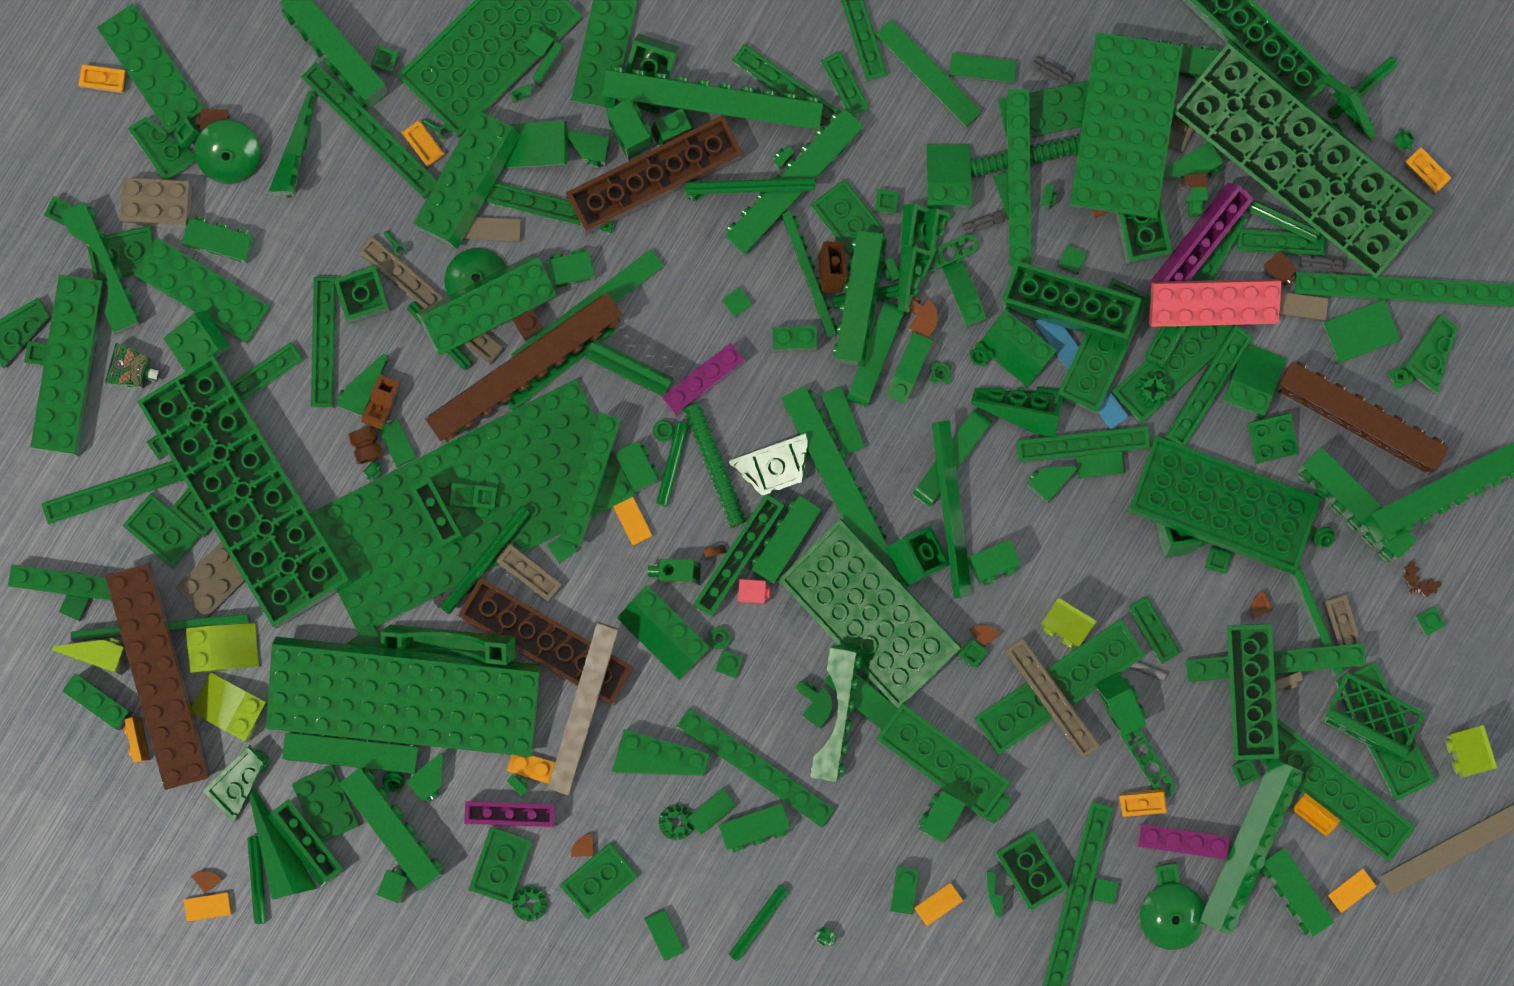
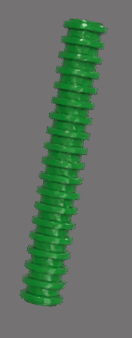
M1080 134L1075 138L1070 136V139L1066 137L1063 140L1057 139V142L1051 140L1048 144L1044 142L1043 145L1040 143L1037 146L1030 145V165L1031 163L1037 164L1038 161L1041 163L1044 160L1050 161L1051 158L1057 160V157L1064 158L1065 155L1067 157H1070L1071 154L1077 155ZM1004 151L1003 154L997 152V155L990 154V157H987V155H984V158L977 157L976 160L971 158V172L974 178L979 174L984 176V173L988 175L993 171L997 173V170L1003 172L1007 168V151Z
M697 402L683 409V412L687 414L685 416L686 419H689L688 425L692 426L690 430L694 432L693 437L697 439L696 445L699 444L698 450L702 452L700 455L705 459L703 463L707 464L705 468L709 470L708 475L712 477L711 483H714L713 488L717 490L716 495L720 497L718 501L722 502L721 508H724L725 511L723 513L727 515L726 521H729L728 526L734 528L744 524L747 518L743 517L745 513L741 511L742 506L738 504L739 498L736 499L737 493L733 491L734 486L730 484L732 480L728 479L729 473H726L727 468L723 466L724 460H721L722 455L718 453L719 448L715 446L717 442L713 441L714 435H711L710 432L712 430L708 428L709 422H706L707 417L703 415L704 409L700 408L702 404Z

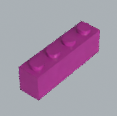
M729 343L664 394L662 401L673 415L677 417L683 412V409L696 402L744 364L743 357Z
M465 801L464 824L555 828L556 805Z
M1141 824L1138 827L1136 847L1226 860L1230 837Z

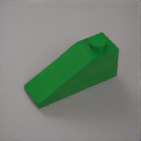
M1208 141L1167 166L1164 170L1163 182L1181 180L1184 175L1206 174V176L1209 175L1211 178L1221 171L1220 167L1224 162L1213 145Z
M963 260L942 267L964 329L984 323L986 315Z
M913 331L885 396L903 404L907 403L933 343L932 339Z
M382 354L352 380L345 390L340 391L337 397L340 409L362 417L370 402L372 389L379 375H383L390 359L388 355Z

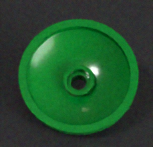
M222 119L210 123L200 132L195 143V159L199 168L207 177L219 183L234 184L247 179L256 170L260 161L261 148L257 136L247 125L236 120ZM227 152L230 154V158L226 159L222 154Z
M471 248L462 251L451 260L446 269L444 284L447 295L450 296L476 283L472 280L474 275H479L480 280L506 268L505 262L496 253L488 249Z
M1178 883L1163 884L1153 889L1143 900L1139 913L1140 926L1145 936L1156 946L1168 950L1182 949L1194 943L1203 932L1205 923L1199 920L1205 906L1200 896L1190 887ZM1174 916L1179 917L1177 923H1172L1171 921Z

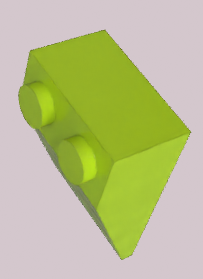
M1057 598L1040 626L1044 627L1042 630L1044 633L1051 637L1057 635L1062 639V644L1073 649V647L1078 648L1095 625L1096 620L1062 599Z
M256 623L186 628L190 673L199 674L260 667Z
M110 638L109 642L97 640L58 645L52 648V651L120 675H122L128 659L124 643Z
M210 672L192 705L193 714L245 742H249L267 709L268 703Z
M1484 725L1447 735L1448 740L1445 741L1448 752L1453 754L1455 761L1452 762L1455 774H1459L1460 778L1497 768Z

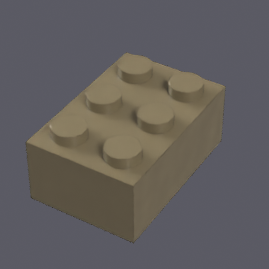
M123 178L120 222L126 226L185 229L191 213L192 185L189 181Z

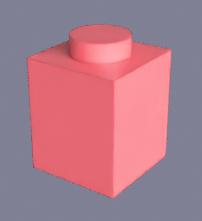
M739 579L738 603L764 605L765 600H769L770 587L766 586V581Z

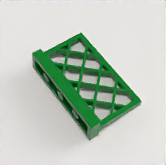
M597 339L593 340L585 356L586 360L661 397L666 393L673 377Z
M1346 672L1321 721L1401 762L1405 759L1426 713ZM1347 680L1356 684L1358 692L1347 694L1345 689ZM1371 691L1376 695L1378 702L1367 705L1363 693ZM1360 695L1363 707L1353 709L1349 698ZM1345 699L1349 711L1341 713L1334 709L1337 701ZM1387 702L1394 703L1398 712L1387 715L1383 704ZM1379 705L1383 717L1373 720L1369 708ZM1365 709L1369 721L1360 723L1356 720L1354 712ZM1411 712L1418 716L1415 724L1407 726L1403 714ZM1399 715L1403 727L1392 730L1388 718ZM1385 720L1389 732L1381 734L1376 731L1374 723ZM1405 731L1407 737L1405 745L1396 741L1394 733Z

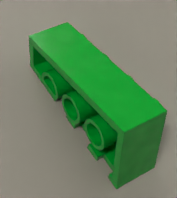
M624 730L612 773L704 776L710 754Z

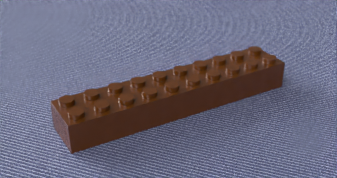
M608 293L602 294L425 417V420L440 441L444 439L446 442L457 436L455 431L461 427L467 429L473 425L475 417L480 414L483 417L494 410L492 407L497 402L503 404L512 397L511 392L516 389L519 392L530 385L528 381L534 376L539 379L548 372L547 367L552 364L557 366L565 361V355L570 351L575 354L585 347L583 342L588 339L593 341L601 336L603 328L606 326L612 328L621 322L619 317L623 314Z
M149 562L105 575L164 790L208 779L210 776L209 768L152 564Z

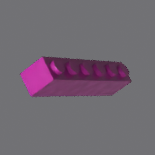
M1227 183L1147 285L1151 288L1152 282L1190 281L1254 198L1240 185Z

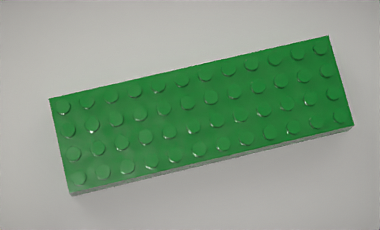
M1231 41L1223 48L1173 110V113L1376 279L1434 211V207Z
M213 355L137 401L272 627L279 628L352 583L216 357Z
M276 636L271 649L266 729L531 757L534 749L541 664L513 661L507 665L488 664L466 656Z

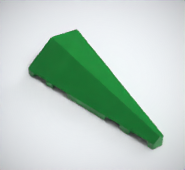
M308 92L268 191L271 196L288 198L289 195L294 196L301 157H305L317 96L315 92Z
M903 204L898 311H910L908 307L912 298L917 296L919 291L917 290L918 284L921 279H924L936 252L935 246L939 237H943L945 232L943 228L946 221L950 220L952 213L940 209H930L918 204Z
M257 790L250 791L249 798L272 900L316 890V884L309 876L298 856L268 819L270 811Z

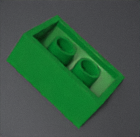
M1006 309L980 341L985 347L992 350L994 356L991 359L1027 388L1057 351Z

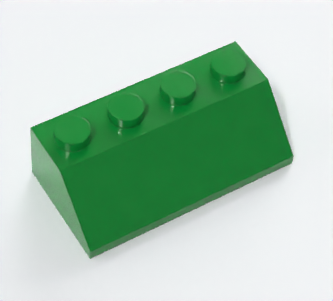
M648 585L631 600L617 617L678 680L710 650V647Z

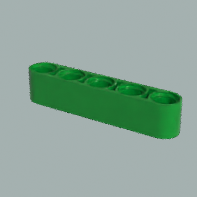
M885 300L870 337L865 367L859 366L847 400L868 407L904 312L898 311V305Z
M976 409L971 412L952 438L956 471L993 422ZM936 461L911 494L927 507H930L940 494Z

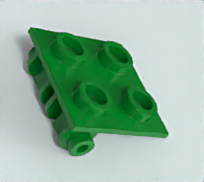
M1291 413L1248 422L1247 432L1251 437L1255 464L1298 454Z

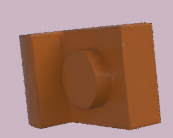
M914 296L908 308H910L909 312L916 317L910 325L908 332L912 334L914 331L930 338L937 325V310L929 299L922 306L920 305L921 301Z
M379 375L372 389L370 402L362 415L361 422L382 429L395 405L400 382Z

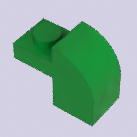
M800 681L795 690L812 702L802 717L821 729L832 711L831 696L824 687L817 694L815 692L817 688L808 681H805V683Z

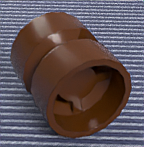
M375 427L361 428L348 434L350 445L355 447L353 454L357 465L372 462L384 456L381 445L376 443L378 436Z

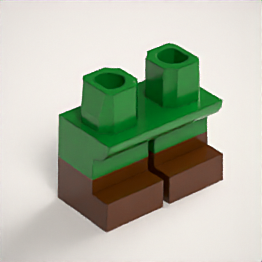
M1206 174L1184 175L1180 180V189H1187L1188 197L1182 203V207L1187 206V218L1201 217V214L1204 213L1203 205L1208 201Z

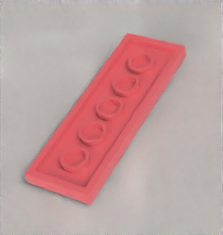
M1280 279L1152 282L1149 325L1151 327L1279 324L1282 281Z

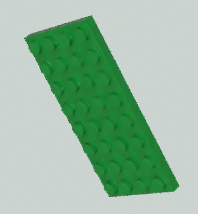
M474 0L397 77L459 138L465 132L476 110L485 113L541 58L524 47L525 42L535 28H538L554 39V42L548 49L549 51L553 44L558 42L583 17L567 0Z
M1096 32L1069 206L1157 219L1183 46Z
M1155 435L1128 513L1295 575L1321 497Z
M839 519L778 579L838 645L860 649L859 655L862 656L860 669L897 709L902 703L905 704L962 649L957 641L842 519Z

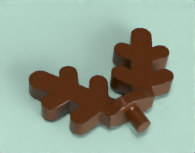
M1411 560L1408 566L1403 568V571L1408 575H1403L1402 579L1408 582L1407 585L1411 588L1408 593L1411 595L1416 592L1418 594L1421 593L1424 597H1428L1430 595L1428 591L1436 594L1437 588L1442 585L1440 581L1434 582V579L1430 578L1427 585L1426 581L1422 580L1418 587L1414 583L1420 580V576H1415V573H1418L1420 568H1415V561Z

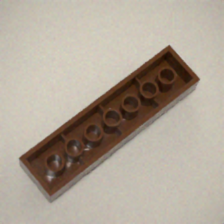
M722 115L567 191L566 198L587 236L684 188L686 182L698 181L741 160L743 153Z
M1297 361V363L1292 362L1286 368L1275 391L1427 475L1437 470L1448 450L1443 440L1437 437H1428L1420 427H1410L1405 424L1406 420L1397 415L1392 417L1386 413L1387 410L1377 404L1372 406L1366 402L1367 399L1357 393L1353 395L1347 392L1348 388L1340 383L1333 384L1327 381V376L1320 372L1315 374L1309 371V367L1300 361Z
M480 578L458 616L487 634L515 636L516 651L578 687L591 642ZM611 655L598 699L613 706L632 674L634 667Z

